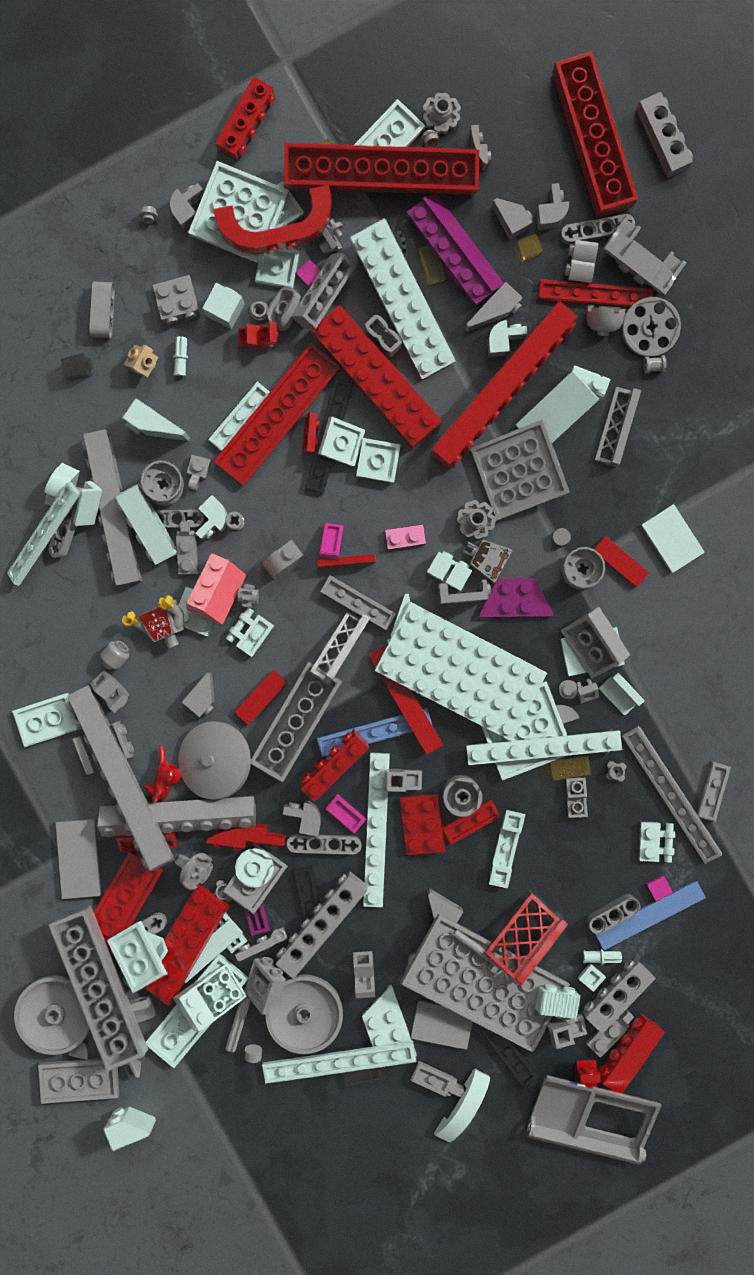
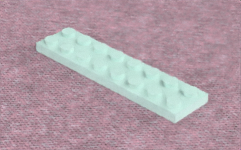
M385 218L351 236L350 240L420 378L424 379L455 362L453 354Z

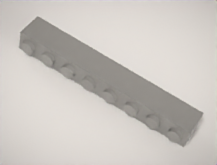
M105 429L83 434L84 440H82L84 451H87L89 458L86 459L88 470L92 472L90 481L102 489L98 507L101 515H98L100 526L104 527L105 534H102L103 542L108 546L109 550L106 555L108 563L112 564L111 579L117 586L142 582L131 527L126 522L127 516L124 511H120L115 502V497L123 492L110 432Z
M254 796L148 803L162 833L190 832L194 830L209 831L211 829L226 830L256 826ZM116 805L100 806L98 828L102 837L133 835V833H129L126 829L125 822L127 821L125 816L120 815Z

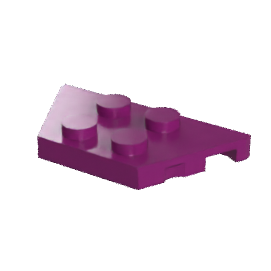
M535 578L497 579L491 589V595L488 596L479 613V617L553 616V612Z

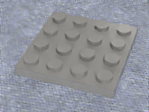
M543 419L470 448L496 520L570 493Z

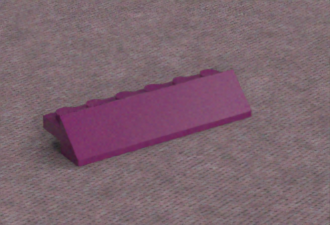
M437 194L423 197L421 202L407 211L406 215L418 229L417 233L461 292H465L474 306H477L487 297L490 298L504 284Z

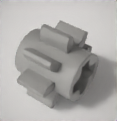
M244 584V588H239L238 602H242L243 607L252 608L253 604H258L259 590H255L254 585Z

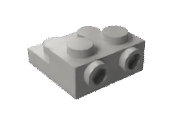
M190 275L153 285L160 317L164 324H175L180 319H193L198 314H201Z
M269 957L254 959L244 990L245 994L262 1015L269 1014L274 997L281 996L286 981L282 976L283 971L275 968L273 959Z

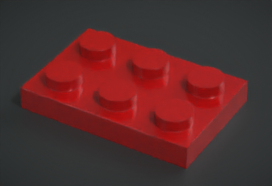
M439 794L400 797L406 855L445 852Z

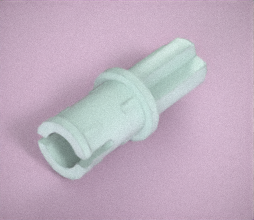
M176 337L175 355H173V358H175L173 375L186 376V359H188V356H186L187 338Z
M600 949V951H583V963H600L603 965L604 963H621L622 961L620 951H603V949Z

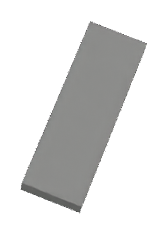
M711 761L696 812L698 817L716 822L731 770L730 766Z

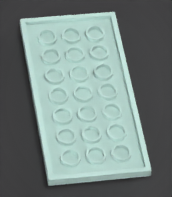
M412 602L409 603L375 669L376 672L510 741L515 737L547 675V672Z

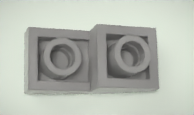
M471 125L472 149H479V167L482 171H486L488 163H491V151L487 150V144H482L483 133L479 132V125Z
M585 778L566 779L568 819L588 817Z

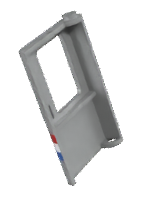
M546 1075L529 1118L526 1135L527 1138L640 1165L646 1159L644 1146L660 1111L661 1103ZM601 1102L645 1113L637 1136L630 1138L586 1127L585 1124L593 1104Z

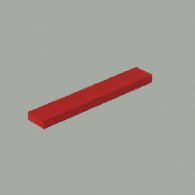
M542 279L539 280L538 300L561 301L565 303L630 308L634 303L644 298L653 297L654 289ZM641 306L636 307V309H644Z
M386 646L369 654L375 667H377ZM380 674L426 755L441 747L443 744L411 689Z

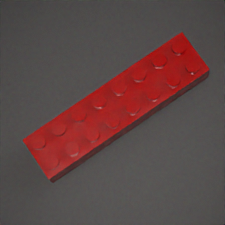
M593 51L555 62L552 75L596 218L633 208L638 197Z
M341 305L320 321L317 328L311 329L312 337L333 361L341 367V370L412 450L441 425L442 420Z

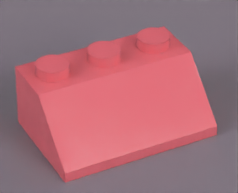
M211 553L186 603L187 610L222 626L236 599L239 588H241L246 578V574L230 561Z

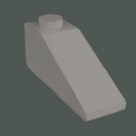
M505 282L466 324L465 329L471 331L508 317L511 312L515 314L522 306L520 302L523 297Z

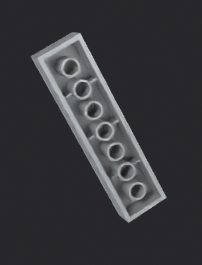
M91 905L55 919L49 924L50 930L106 1070H112L144 1057L148 1050L147 1044Z

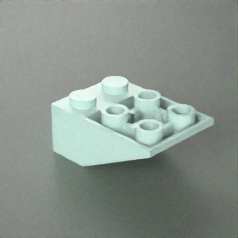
M224 964L187 987L173 999L192 1030L200 1032L247 997L229 966Z

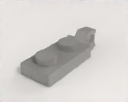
M190 521L180 522L181 531H177L176 536L178 574H198L197 538L195 531H190Z
M284 928L275 929L269 938L265 935L256 939L257 943L250 946L247 943L239 947V951L235 954L237 961L246 959L287 939Z
M626 1009L603 1034L597 1030L586 1041V1044L601 1058L630 1027L628 1024L634 1016Z
M418 1061L411 1076L412 1082L445 1097L446 1095L451 1096L452 1093L462 1097L464 1086L458 1084L456 1078Z

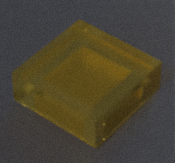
M537 234L518 240L524 260L542 254L543 250Z

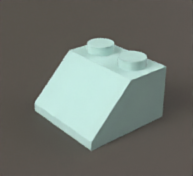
M120 1107L114 1110L104 1128L112 1151L148 1137L155 1124V1117L132 1107L125 1109Z

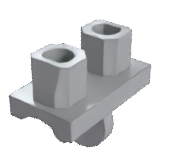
M333 219L329 220V225L316 238L318 239L322 235L326 238L319 245L324 254H329L334 250L339 252L343 249L337 238L339 239L343 236L340 232L343 228L341 222L335 224Z

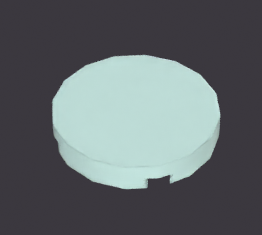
M256 848L248 849L241 853L235 865L236 876L239 881L245 886L252 888L266 884L272 877L274 870L273 861L269 854Z

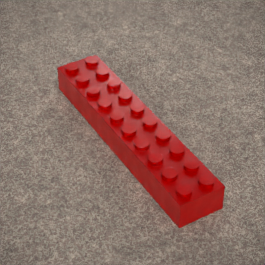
M284 143V188L309 190L329 185L330 191L475 195L479 190V149Z
M559 301L432 448L430 455L447 470L450 466L454 468L462 458L461 453L464 452L466 454L475 442L473 439L475 437L479 439L486 431V424L489 423L491 425L500 414L498 410L500 408L504 410L513 398L511 395L514 394L516 396L525 385L524 380L529 381L538 369L536 366L539 365L541 367L551 354L549 351L554 352L564 339L562 336L566 338L576 325L574 321L577 315Z

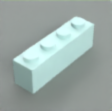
M139 483L115 497L117 507L120 511H124L127 516V524L136 531V538L141 545L145 546L147 550L146 555L150 561H153L156 565L177 553L176 545Z

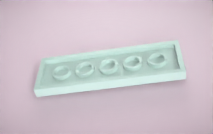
M219 954L196 982L224 964L229 966L241 987L248 980V976ZM176 1004L146 1040V1044L170 1066L175 1068L210 1024L200 1032L193 1031Z

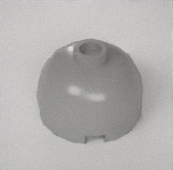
M594 305L587 306V324L592 330L597 331V335L609 336V332L618 330L623 324L625 309L610 306H599V308H594Z

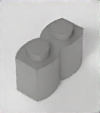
M574 240L573 244L569 245L568 256H571L570 264H566L564 274L567 276L568 281L592 283L598 243Z
M374 315L365 323L367 336L373 342L378 343L380 350L386 356L392 357L401 349L402 342L400 337L393 330L388 329V325L383 318Z

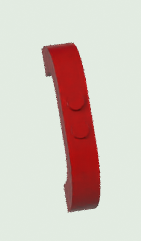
M329 185L309 189L312 211L304 221L258 232L245 230L238 224L233 205L216 208L213 211L221 236L234 249L247 254H275L282 249H296L298 246L315 240L322 234L328 225L331 215V194Z

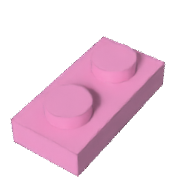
M423 525L385 530L388 550L426 544Z

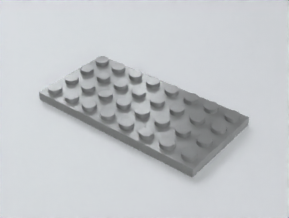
M438 913L405 972L401 984L534 1052L548 1023L553 1017L540 1015L535 1010L538 987H545L546 984L556 986L557 989H563L565 986L569 987L570 984L536 966L523 985H515L504 971L495 967L452 936V933L457 929L485 950L492 943L490 940ZM495 946L491 953L496 958H503L502 947ZM506 950L507 957H516L514 953ZM507 959V967L512 973L517 968L516 959Z

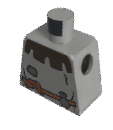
M482 540L479 547L468 542L463 552L473 557L469 563L472 568L490 582L495 583L512 550Z

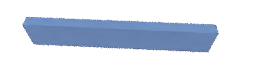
M423 708L424 713L426 714L428 720L431 723L428 708ZM402 714L317 738L321 755L324 757L328 755L332 747L337 746L341 742L345 734L350 733L353 729L368 741V744L413 731Z
M694 880L672 891V894L641 907L636 915L601 934H595L602 949L606 950L705 899L706 897L698 882Z

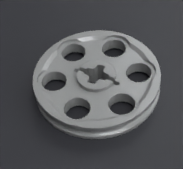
M648 297L634 303L627 310L622 324V335L627 346L633 352L648 357L663 354L672 348L681 330L680 317L675 307L667 300L658 297ZM656 303H660L664 307V311L661 314L654 312ZM637 306L644 308L645 313L643 317L635 315V308ZM669 318L675 321V327L672 330L667 329L665 326V322ZM650 322H652V325H656V328L653 329V333L650 329L646 328L648 325H650ZM629 325L637 327V333L634 336L629 335L627 332ZM660 337H665L668 341L665 348H661L658 345ZM641 340H646L649 344L646 351H642L639 348Z

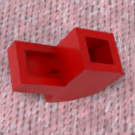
M268 322L261 326L245 324L238 328V347L269 349L273 348L274 343L277 342L278 330L277 323Z
M576 1060L574 1065V1081L597 1087V1083H601V1079L596 1067V1060Z

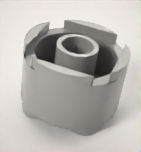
M458 775L449 778L442 790V798L445 806L452 814L464 817L471 815L480 807L482 792L472 778ZM461 791H464L465 795L467 796L463 797L462 800H460L459 796L457 795L461 794Z

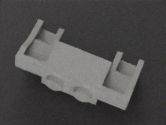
M627 216L623 217L602 250L616 260L620 270L625 273H631L637 283L641 285L648 284L661 295H666L687 262L684 260L680 261L674 256L672 251L668 252L662 261L633 240L641 227L633 225L628 221L629 218Z

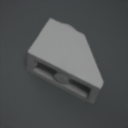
M498 198L493 200L492 208L510 240L531 228L533 223L532 215L528 210H525L523 205Z
M210 672L205 674L182 701L199 717L203 716V714L207 716L214 708L211 706L214 703L213 677Z
M429 888L427 892L434 920L439 913L457 923L463 913L462 907Z

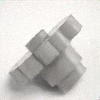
M437 93L435 98H428L423 105L424 114L422 120L427 129H433L439 134H447L448 129H456L457 124L460 122L459 113L461 107L456 98L450 99L448 93Z
M477 500L467 502L464 505V509L458 512L457 523L461 525L460 532L467 538L473 535L477 540L486 537L488 530H493L495 527L496 517L491 515L493 508L486 502L481 504ZM473 517H478L479 523H474Z

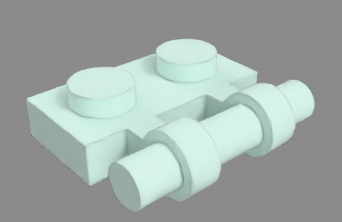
M248 607L244 613L240 614V619L236 625L230 628V633L226 639L233 642L238 637L240 641L236 646L253 657L274 625L260 615L255 620L251 619L250 617L254 611ZM248 623L250 625L249 629L245 634L241 633L240 631L243 626Z
M640 822L639 861L659 862V854H664V862H672V855H674L673 838H675L674 824L666 823V830H660L661 823ZM660 837H665V847H660Z

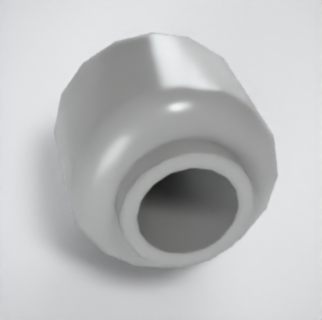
M121 641L109 642L100 654L103 666L107 669H120L129 658V648Z

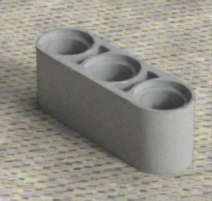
M93 281L89 327L91 337H112L115 298L113 282Z
M625 894L589 914L586 918L587 926L593 933L601 934L636 915L640 910V903L634 896ZM628 901H633V907L627 909L626 903ZM612 910H617V915L614 918H609V913ZM599 919L601 921L598 927H592L594 920Z

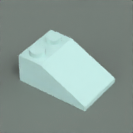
M138 399L134 400L123 416V419L127 421L126 426L138 435L142 432L146 436L189 441L190 439L182 429Z

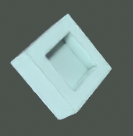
M591 963L578 976V979L593 992L606 978Z

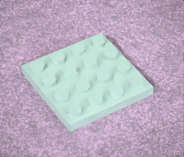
M217 161L188 234L261 264L265 253H243L234 249L223 239L218 230L213 209L233 205L235 218L242 228L251 232L276 228L288 198L289 190Z
M547 681L542 682L512 741L567 735ZM481 726L487 743L510 741ZM565 756L496 762L495 764L501 779L505 780Z

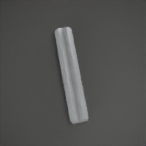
M248 996L239 1002L225 1048L229 1052H235L251 1002Z

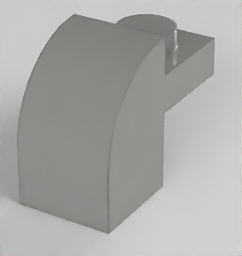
M198 183L189 186L184 194L177 188L170 199L171 211L183 231L191 226L196 214L191 206L201 200L204 194L203 189Z
M559 183L551 184L549 189L550 204H542L537 207L538 230L553 229L559 226L568 212L569 202H563L564 194L563 190H560Z
M290 540L262 562V565L271 577L276 579L304 555L295 543Z
M103 670L91 682L93 690L105 699L109 709L114 713L124 707L129 693L107 671Z
M385 770L384 790L400 792L421 790L422 770Z
M305 800L304 808L300 807L301 804L289 802V805L285 804L283 815L302 818L299 833L312 836L319 835L321 814L315 804Z
M372 951L354 952L356 998L375 997Z
M577 1014L576 1019L558 1017L548 1023L551 1043L556 1049L575 1044L574 1038L587 1035L582 1014Z

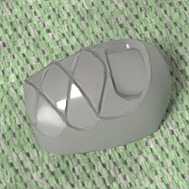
M283 287L269 305L266 316L269 322L277 323V330L285 331L289 329L293 321L291 316L301 302V296L298 292L290 287Z

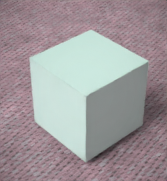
M216 283L202 309L207 317L232 329L245 303L242 296L236 291Z

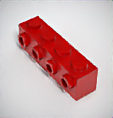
M253 76L215 142L217 151L237 162L240 156L243 157L245 155L247 144L255 138L259 123L262 124L264 122L267 109L271 108L275 102L274 87Z
M355 729L345 734L341 742L337 746L332 747L328 755L323 760H319L310 773H306L302 777L301 790L315 802L369 749L368 741Z
M641 1013L632 1021L628 1031L621 1037L619 1044L611 1051L609 1058L599 1069L600 1079L604 1086L614 1092H624L665 1033L657 1023Z

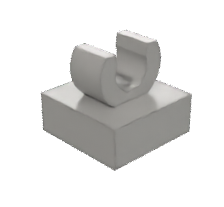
M587 679V686L583 687L580 682H577L578 699L581 704L599 698V689L596 683L592 684V681Z

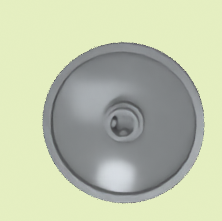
M206 722L196 726L186 735L179 751V770L182 779L192 792L202 798L221 799L233 795L243 786L250 771L251 756L245 738L235 727L224 722Z
M58 975L42 977L31 983L18 998L14 1012L17 1032L26 1045L39 1053L58 1055L69 1052L76 1048L90 1031L72 982L68 977Z
M296 975L294 979L292 977L286 979L281 996L274 997L270 1012L266 1014V1024L272 1038L284 1049L297 1054L315 1053L326 1048L337 1037L342 1025L343 1007L338 993L327 981L313 975Z

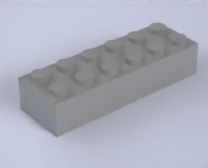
M308 662L251 759L252 765L281 782L285 780L342 680L334 677L330 685L311 675L310 671L314 666L311 662ZM320 667L316 669V671L324 676L328 673Z

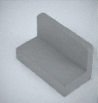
M150 994L129 1001L137 1022L156 1017L157 1014Z

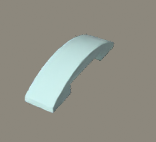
M509 810L505 812L494 852L489 878L490 885L508 888L517 842L525 819V814Z
M474 1068L464 1084L467 1089L449 1118L444 1117L434 1132L435 1136L452 1142L465 1130L483 1101L490 1076Z

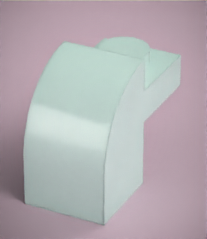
M507 320L496 324L488 338V356L508 355L510 351L509 340L524 339L527 335V326L521 327V324H514L507 328Z
M64 463L59 465L46 485L44 491L47 493L45 504L51 506L67 482L73 483L76 487L80 471Z
M211 495L198 508L209 519L196 532L203 540L212 537L216 532L214 530L216 527L223 532L227 526L226 509Z

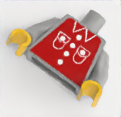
M167 596L166 599L161 597L158 607L138 615V618H135L134 612H128L127 616H123L122 623L125 626L133 625L150 637L152 641L156 642L164 638L168 649L179 644L175 633L184 629V612L178 607L176 599L173 600L171 596Z

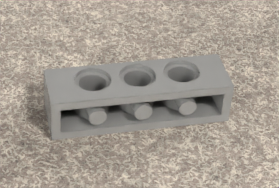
M659 92L641 100L636 111L667 178L689 169L693 163V155L685 145L683 133L678 130L677 120L669 110V103L666 97H663L662 93ZM654 115H659L662 119H656ZM662 132H667L670 137H665ZM670 149L676 150L678 154H673Z
M344 253L331 254L291 317L304 329L317 328L356 265Z
M636 958L629 960L624 965V969L620 974H615L610 981L611 983L598 992L596 999L585 1005L583 1011L585 1018L603 1034L656 978ZM629 977H635L633 983L627 984ZM616 991H622L619 997H613ZM602 1005H608L606 1011H600Z

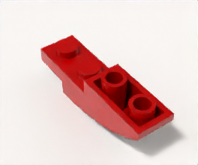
M256 824V826L249 828L239 827L220 830L210 835L207 843L216 848H222L223 845L230 846L232 850H242V848L246 847L247 841H250L252 845L260 846L264 843L269 844V847L281 848V846H285L287 835L268 833L269 825Z

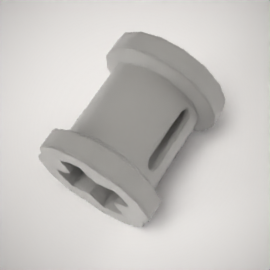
M661 355L660 358L644 357L643 368L645 374H649L652 371L666 372L667 363L665 355Z
M234 511L226 516V524L231 529L240 530L243 528L245 519L240 513ZM233 517H235L236 519L239 517L238 525L232 524Z

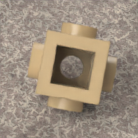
M134 345L130 349L124 365L135 373L148 378L150 372L156 366L158 357L152 353L154 350L150 347Z

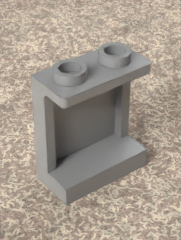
M486 580L479 582L480 592L448 595L447 583L437 585L439 604L484 601L491 595L490 584H487Z
M120 721L110 724L126 759L133 757L134 748L125 736L127 735L125 725L121 724ZM85 735L74 738L73 742L86 775L102 768L99 763L96 764L92 757L94 751L91 746L88 747L83 738Z

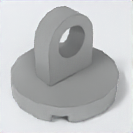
M198 853L191 859L179 854L175 863L182 868L180 874L181 885L188 890H193L197 888L196 885L199 883L203 884L212 871V858L205 853Z

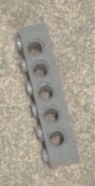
M349 872L347 875L343 874L337 882L339 885L335 890L330 889L325 896V902L322 905L319 903L312 912L314 915L310 919L306 918L300 926L302 929L299 933L295 932L288 940L289 945L286 948L282 947L277 953L276 965L293 979L367 892L368 885L352 872ZM347 891L349 892L350 896L347 898L341 897L340 892ZM335 906L338 910L336 912H330L328 910V907ZM322 920L326 925L319 927L315 922ZM310 935L313 937V940L306 941L303 937ZM296 949L299 950L301 954L295 956L292 954L291 951Z

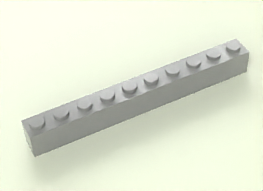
M87 685L68 695V707L72 713L75 712L77 716L75 721L79 729H83L85 732L83 738L88 747L91 746L94 751L92 757L96 764L99 763L102 768L100 774L104 781L107 780L110 785L108 791L112 798H116L118 805H116L118 812L121 816H125L127 821L125 822L126 829L129 833H133L135 837L133 843L138 851L141 850L144 856L141 859L145 868L155 871L174 861L175 858L93 688Z

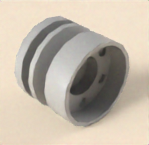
M156 461L148 465L142 473V489L152 503L159 506H169L177 502L182 496L184 490L183 479L180 471L172 463ZM165 481L168 487L161 489L159 484H163Z
M582 547L572 551L562 565V576L565 582L570 587L578 590H586L595 586L603 578L605 572V562L601 554L589 547ZM580 565H582L583 568H587L584 574H582V572H578L577 570L580 568Z

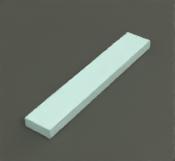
M67 482L7 572L13 584L20 586L79 497L80 493L73 483Z

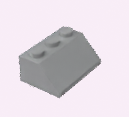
M600 607L586 613L561 630L591 678L616 667L630 656Z

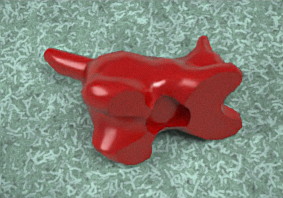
M163 746L159 747V765L156 770L155 780L151 785L143 786L153 803L158 800L163 802L169 795L170 785H175L182 780L179 768L166 761Z

